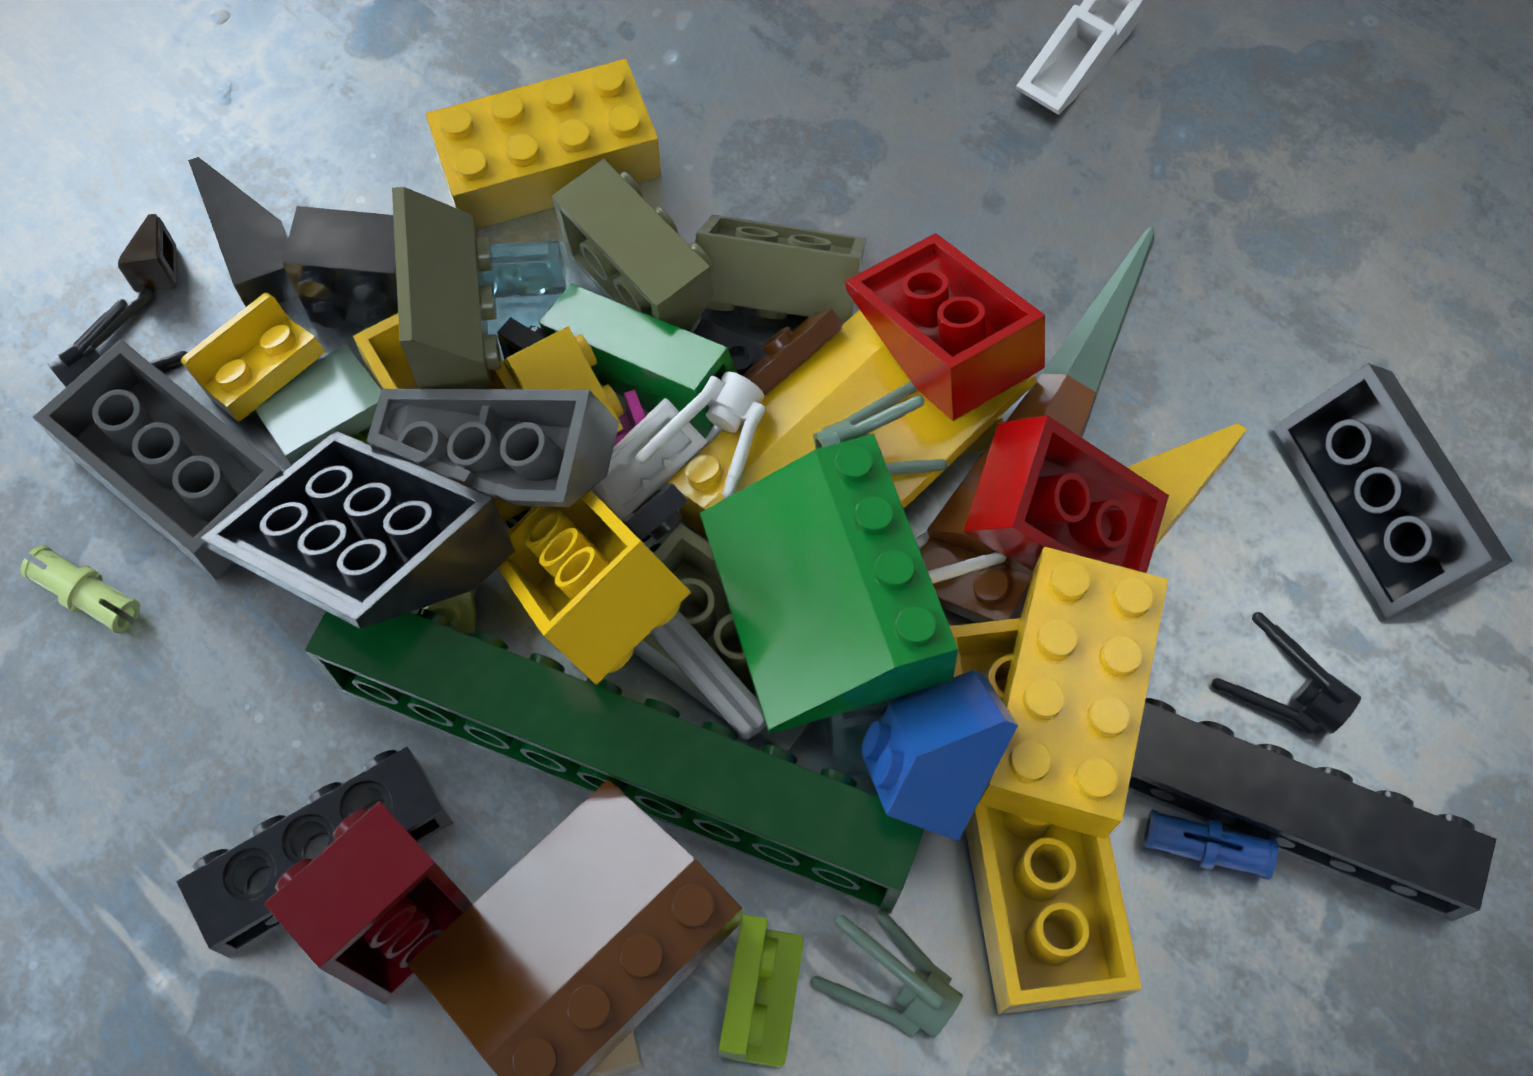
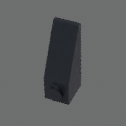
M196 157L188 160L233 286L245 307L264 293L272 295L279 304L297 298L298 295L282 265L289 236L281 220L201 158Z

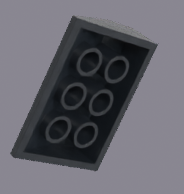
M336 430L201 537L205 547L359 629L473 591L515 552L493 497Z

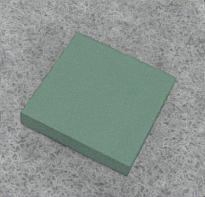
M345 345L312 363L257 407L255 411L290 465H293L335 430L352 437L370 427L381 389L350 348Z

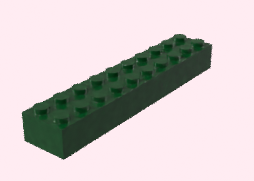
M419 609L417 615L409 612L362 629L326 611L304 650L336 690L590 793H594L603 783L609 780L649 817L889 914L892 913L902 893L925 830L887 816L879 797L857 789L856 780L842 772L823 768L820 774L796 765L798 759L794 755L772 745H763L761 750L738 742V735L725 726L705 721L702 727L680 719L679 711L662 701L647 698L644 704L621 696L622 690L606 679H602L597 685L589 678L583 681L564 673L565 667L545 655L532 653L528 659L507 651L509 646L498 637L489 633L475 631L473 636H469L452 629L453 624L448 619L431 610Z

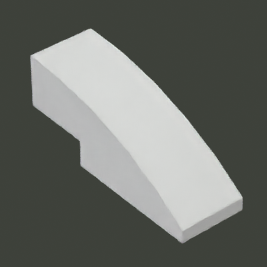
M1084 0L1080 6L1074 4L1016 85L1017 90L1059 115L1091 83L1127 39L1144 15L1145 0Z

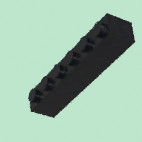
M1145 699L1129 782V792L1204 822L1207 819L1222 822L1223 829L1266 840H1277L1279 852L1452 921L1481 909L1497 839L1475 831V825L1472 822L1450 814L1434 815L1414 807V802L1405 795L1387 790L1375 792L1353 783V778L1341 770L1330 767L1314 768L1293 760L1294 756L1292 753L1284 748L1272 744L1254 745L1234 737V732L1225 725L1213 721H1200L1198 723L1177 715L1176 710L1171 705L1161 700Z

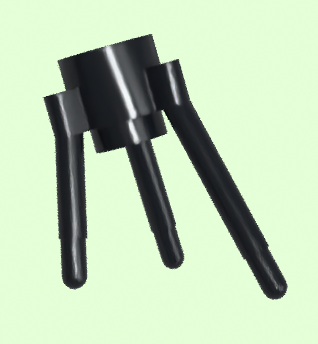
M146 288L129 303L124 299L116 301L72 345L47 363L65 387L102 356L97 348L154 297V290ZM179 351L153 360L150 363L158 370L163 371L181 363V358L187 352Z
M1255 612L1252 615L1253 622L1310 676L1294 697L1302 705L1301 709L1297 710L1220 678H1215L1212 681V687L1231 695L1233 698L1289 720L1309 735L1318 725L1330 734L1337 731L1355 711L1361 701V696L1332 674H1329L1293 638L1287 635L1278 625H1274L1263 613Z

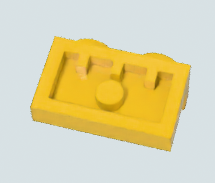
M264 293L181 358V363L208 397L235 420L240 422L320 358L326 351L313 334L289 319L272 295Z

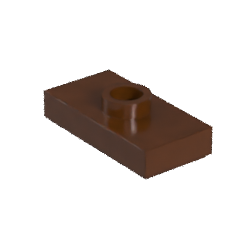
M833 309L812 314L793 331L789 327L783 328L763 344L762 349L766 354L741 376L757 385L765 396L843 329L841 327L844 325Z

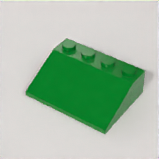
M874 433L815 449L700 512L701 521L769 734L953 681L958 647Z

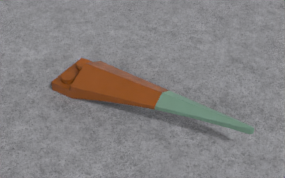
M1152 226L1137 241L1039 375L1037 382L1028 390L1006 422L1048 415L1083 438L1117 338L1155 241ZM992 441L927 529L929 539L920 549V553L928 571L997 552L963 532ZM1006 557L1003 563L937 582L933 586L942 608L977 623L1016 619L1024 607L1031 574L1035 567Z

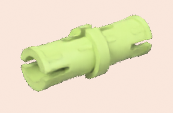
M45 545L35 547L29 554L47 565L46 569H42L24 558L20 568L21 575L27 580H31L56 594L58 602L70 611L78 612L82 610L106 625L112 632L118 634L126 631L132 624L114 613L116 608L137 619L140 612L139 601L102 582V575L91 567H77Z

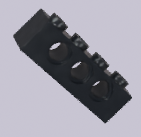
M408 746L398 752L397 750H388L376 755L364 765V772L343 784L341 782H334L321 787L309 796L306 806L287 817L278 815L261 822L250 832L251 838L230 850L219 849L206 854L193 864V872L176 881L209 949L230 958L282 926L280 922L264 905L277 892L275 888L277 881L289 868L304 859V847L311 837L319 833H328V847L335 841L333 833L341 822L355 811L364 808L370 802L376 800L386 801V809L418 844L453 824L450 815L421 764ZM269 866L271 874L267 885L255 894H248L247 882L250 875L260 867Z

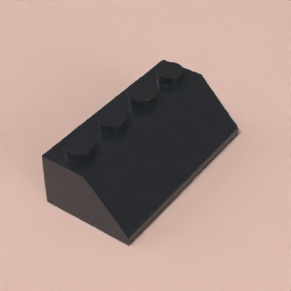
M1368 363L1273 426L1386 619L1394 618L1461 591L1513 562L1392 371Z

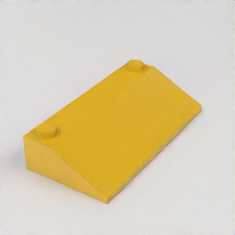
M860 310L841 326L843 329L764 396L760 404L765 406L767 410L756 427L735 493L815 450L814 433L823 430L826 426L846 419L895 389L911 382ZM1036 374L954 421L919 391H916L899 402V404L919 395L924 398V405L868 434L874 433L885 463L944 459L948 467L996 422L995 419L999 415H1003L1037 382ZM740 426L736 433L723 430L666 481L673 483L688 501L679 509L685 524L705 539H707L701 521L700 512L724 500L723 491L743 428ZM944 470L891 476L903 509Z

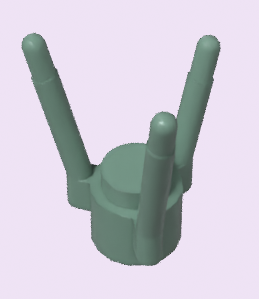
M909 382L846 419L826 426L823 430L814 433L815 449L869 435V432L924 405V398L918 395L899 404V402L917 391L912 382ZM944 459L914 460L886 463L890 476L945 470L947 462Z
M883 910L878 911L876 919L889 933L895 943L918 967L914 972L846 916H838L835 920L837 927L904 983L895 998V1001L903 1006L904 1009L900 1011L820 976L812 977L811 986L831 995L833 998L895 1024L912 1038L920 1028L935 1038L950 1020L963 998L960 992L949 985L952 978L932 963L887 912Z

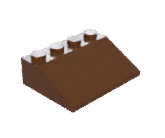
M607 780L407 965L498 1076H588L743 922V908L688 851L611 781Z

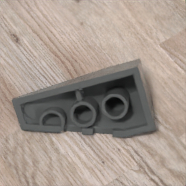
M381 389L367 442L373 447L512 505L570 507L607 477L619 422L591 390Z

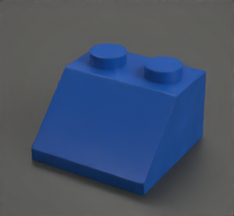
M971 670L953 677V681L929 687L889 703L881 721H874L870 725L863 740L862 756L887 816L959 841L1018 727V724L983 673Z

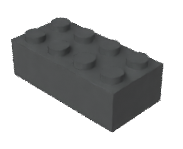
M122 339L33 416V419L65 453L215 580L234 562L205 547L201 537L283 473L273 462Z

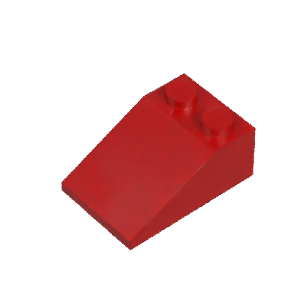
M937 233L845 281L846 291L917 391L952 421L1045 368V314Z
M1048 415L1003 422L997 425L963 532L1000 554L1035 567L1043 548L1048 547L1147 573L1169 495Z

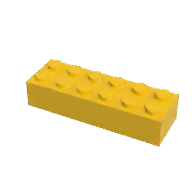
M1021 618L949 626L958 647L954 677L971 670L983 673L1002 700ZM977 804L965 830L998 1015L1124 999L1141 990L1142 986L1110 835L1102 839Z

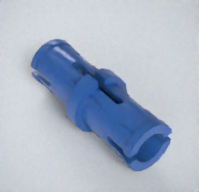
M1153 809L1150 811L1143 838V848L1155 849L1197 860L1198 867L1209 870L1218 865L1261 876V878L1267 880L1271 879L1278 857L1277 840H1266L1223 829L1222 822L1207 819L1205 824L1162 814Z

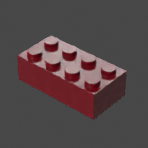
M378 801L371 809H359L342 821L333 833L335 841L313 860L306 858L289 868L277 881L275 886L277 892L264 905L319 969L385 1004L415 976L407 964L473 903L386 807Z

